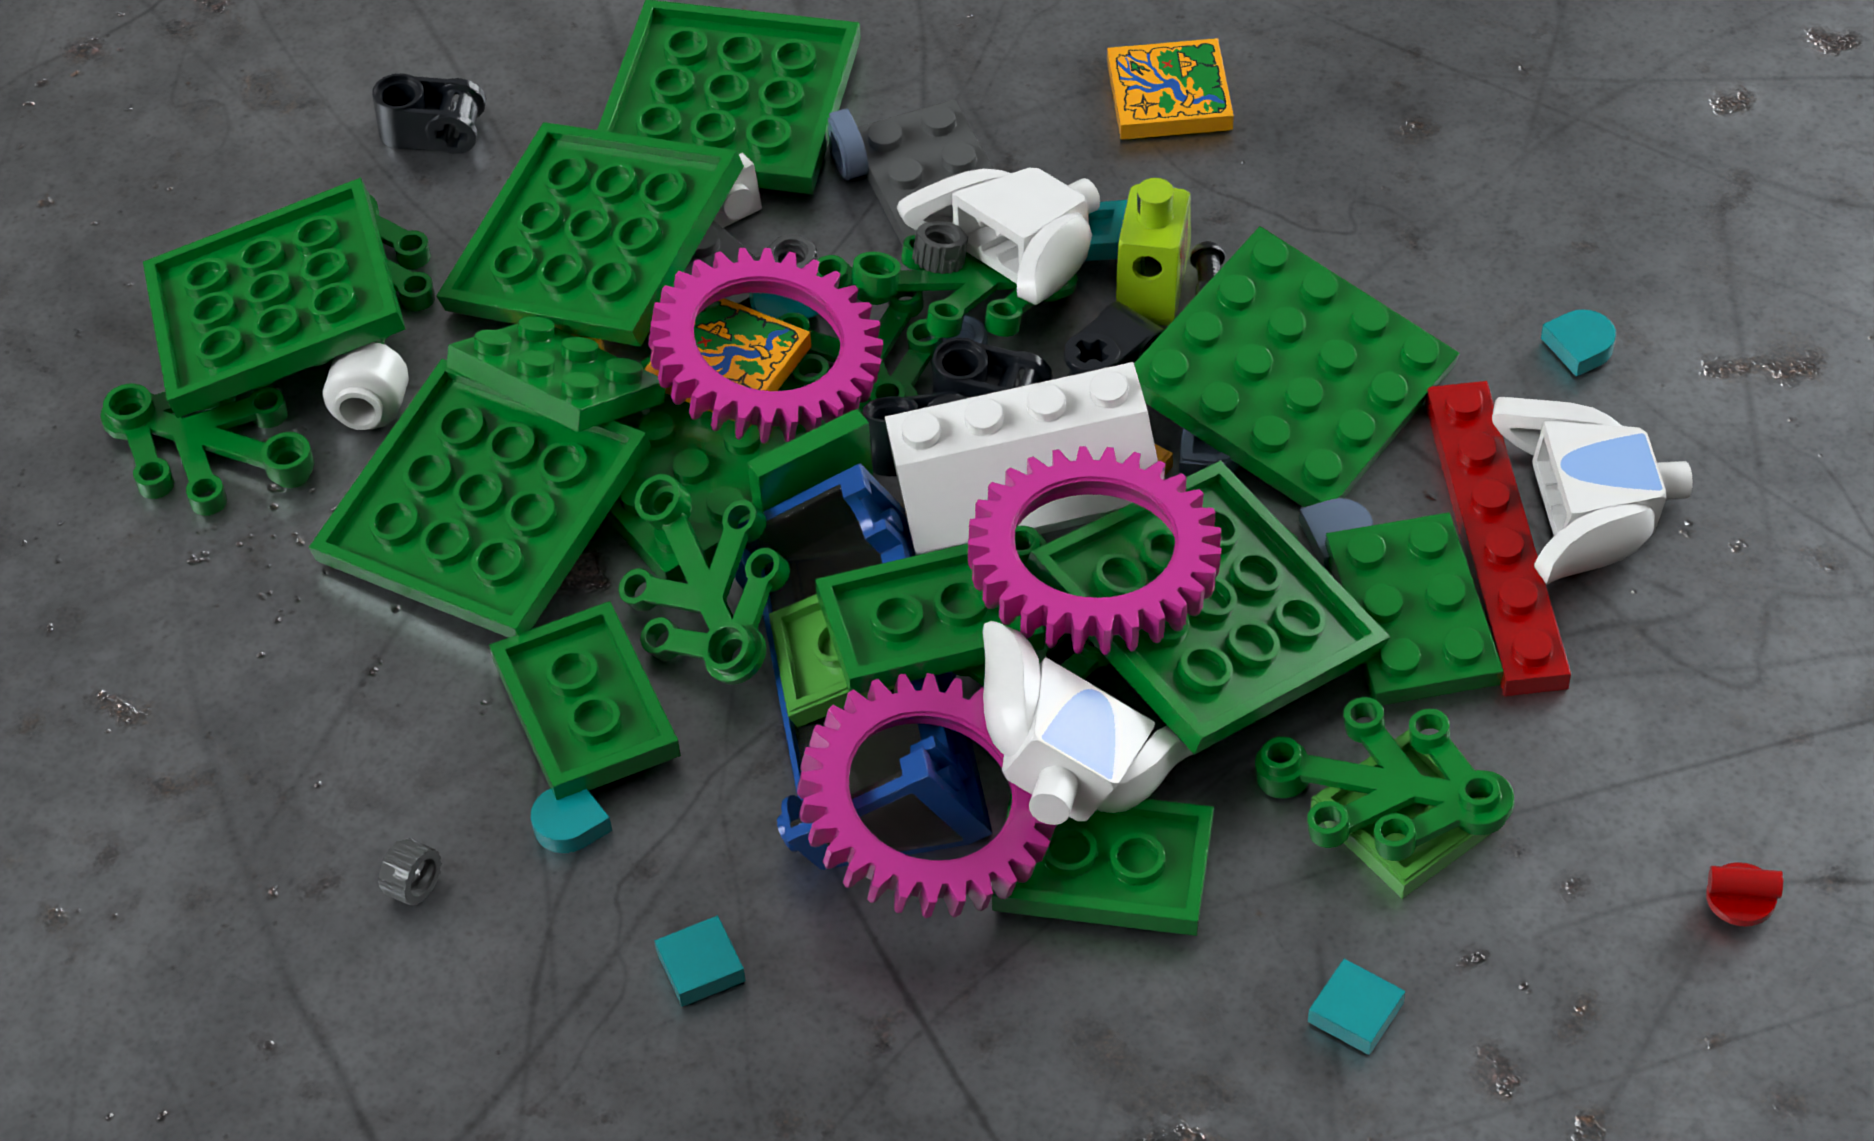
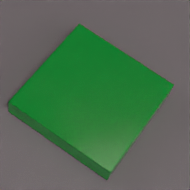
M855 409L749 461L747 464L752 503L764 512L859 463L873 476L869 422L858 409ZM839 484L767 520L764 531L783 549H786L854 515V512L843 499L841 485Z

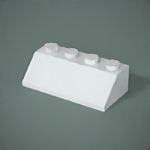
M1133 362L885 416L894 466L915 555L967 544L969 539L970 519H975V504L977 500H988V485L991 482L1005 485V471L1010 467L1027 475V459L1034 456L1049 467L1052 466V450L1059 449L1069 461H1076L1079 446H1086L1093 460H1100L1105 449L1113 447L1118 463H1123L1133 452L1141 453L1140 469L1145 470L1158 462L1148 410ZM1105 495L1065 497L1039 507L1024 518L1018 526H1029L1034 528L1039 534L1091 523L1133 502Z

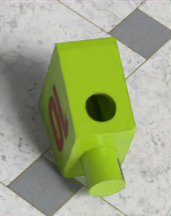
M1149 178L1140 184L1132 186L1129 192L1118 245L1116 301H1120L1157 325L1169 326L1177 315L1191 244V193L1187 190L1173 188L1170 182L1162 178ZM1145 256L1153 257L1160 262L1162 271L1158 275L1153 277L1142 275V272L1145 273Z

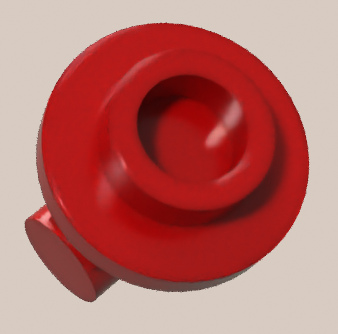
M1742 862L1729 863L1723 866H1710L1706 899L1711 910L1720 919L1736 926L1748 927L1763 923L1773 914L1778 898L1781 899L1782 871L1764 870L1755 865Z

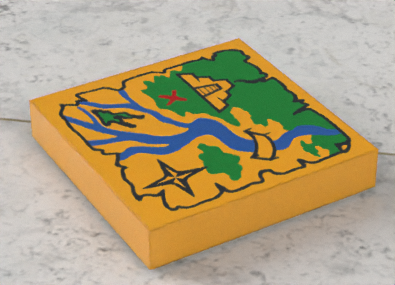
M1218 38L1107 48V64L1120 140L1233 130L1234 114Z
M725 298L712 303L696 316L694 323L696 345L706 362L725 378L739 385L757 390L778 391L812 346L809 331ZM650 361L644 370L658 376L659 370L654 369ZM672 386L666 388V394L671 395ZM687 398L685 401L690 403L691 398Z

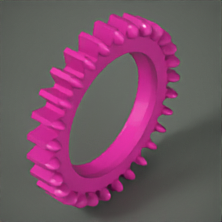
M739 248L736 263L730 261L720 251L715 253L713 268L698 259L693 262L692 275L682 271H678L675 274L674 287L665 285L662 288L660 303L655 302L648 345L652 350L651 365L654 369L659 370L658 380L660 386L663 388L672 386L671 398L676 405H680L687 398H691L689 414L693 420L698 419L703 412L711 409L713 411L711 421L713 431H718L723 423L730 418L735 420V436L738 440L743 438L746 430L753 424L757 425L760 440L763 444L768 442L773 426H779L785 441L789 442L795 439L797 424H801L807 433L820 427L822 419L825 423H828L852 410L859 409L860 403L868 401L871 396L872 387L877 382L882 360L880 358L883 340L878 339L880 322L879 320H870L872 310L870 302L856 303L859 289L855 285L838 289L841 273L834 271L823 277L817 276L819 261L813 259L801 269L796 265V253L789 251L783 261L778 263L775 262L771 248L763 249L759 261H754L746 248ZM769 293L784 296L810 307L831 325L840 340L839 355L832 368L824 376L807 386L786 391H764L745 387L719 374L703 358L694 337L696 316L712 303L732 295Z
M1079 446L1076 461H1069L1059 449L1052 450V466L1048 467L1034 456L1027 459V475L1010 467L1005 471V485L991 482L988 485V500H977L975 504V519H970L968 565L972 570V581L977 590L983 591V601L987 608L994 609L999 606V618L1004 625H1010L1017 616L1021 615L1020 632L1026 639L1030 638L1035 630L1043 625L1046 626V643L1049 648H1054L1064 633H1070L1074 652L1080 654L1088 637L1095 636L1102 654L1107 655L1111 648L1113 635L1119 634L1124 639L1128 650L1134 651L1138 647L1140 629L1146 631L1154 643H1159L1164 638L1165 621L1169 623L1174 631H1181L1184 625H1186L1187 614L1190 616L1199 615L1203 609L1204 599L1211 597L1213 594L1215 578L1220 570L1222 550L1220 548L1221 528L1214 527L1216 513L1214 508H1203L1204 493L1200 489L1186 492L1187 477L1181 473L1164 480V462L1158 461L1145 470L1140 469L1141 453L1133 452L1123 463H1118L1113 447H1107L1100 460H1093L1086 446ZM1076 495H1105L1133 502L1155 514L1172 532L1175 538V546L1172 558L1165 570L1146 586L1119 596L1102 598L1082 597L1056 590L1041 582L1030 573L1017 553L1015 529L1031 512L1049 502Z
M927 673L922 689L915 691L907 675L899 674L894 687V694H892L879 679L871 682L867 696L868 699L855 690L850 691L846 698L844 710L832 705L828 709L824 726H815L809 744L810 747H806L800 767L802 772L797 786V794L803 799L799 813L800 819L803 823H812L808 837L812 847L831 843L827 847L823 859L825 868L832 869L840 863H849L843 880L846 888L853 887L865 877L871 880L867 898L870 903H875L887 889L894 891V910L897 914L902 913L910 898L915 896L919 898L922 916L929 918L933 914L937 899L943 898L948 907L949 914L955 918L961 915L966 902V894L972 900L974 907L978 911H983L988 908L993 890L999 898H1008L1012 894L1016 882H1027L1032 875L1036 863L1042 862L1050 844L1049 838L1052 837L1056 825L1045 824L1033 817L1029 810L1032 794L1010 781L1008 782L1012 792V805L1002 830L982 849L970 855L951 860L920 859L903 854L887 846L864 825L853 805L849 788V775L851 764L858 748L869 737L894 726L918 723L952 729L981 745L1002 768L1004 754L993 744L986 727L983 702L984 688H981L967 700L963 698L962 679L954 678L946 693L939 692L934 674Z

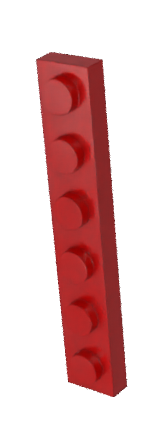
M1479 381L1429 387L1427 389L1425 406L1470 573L1504 671L1501 680L1503 696L1568 690L1571 679L1570 667L1546 584L1534 568L1538 556L1503 435L1500 434L1492 422L1494 403L1488 382Z

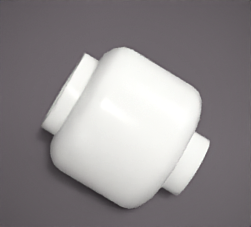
M375 342L333 358L323 388L325 406L333 417L347 427L356 430H374L387 426L397 417L409 380L407 365L397 352L387 345Z

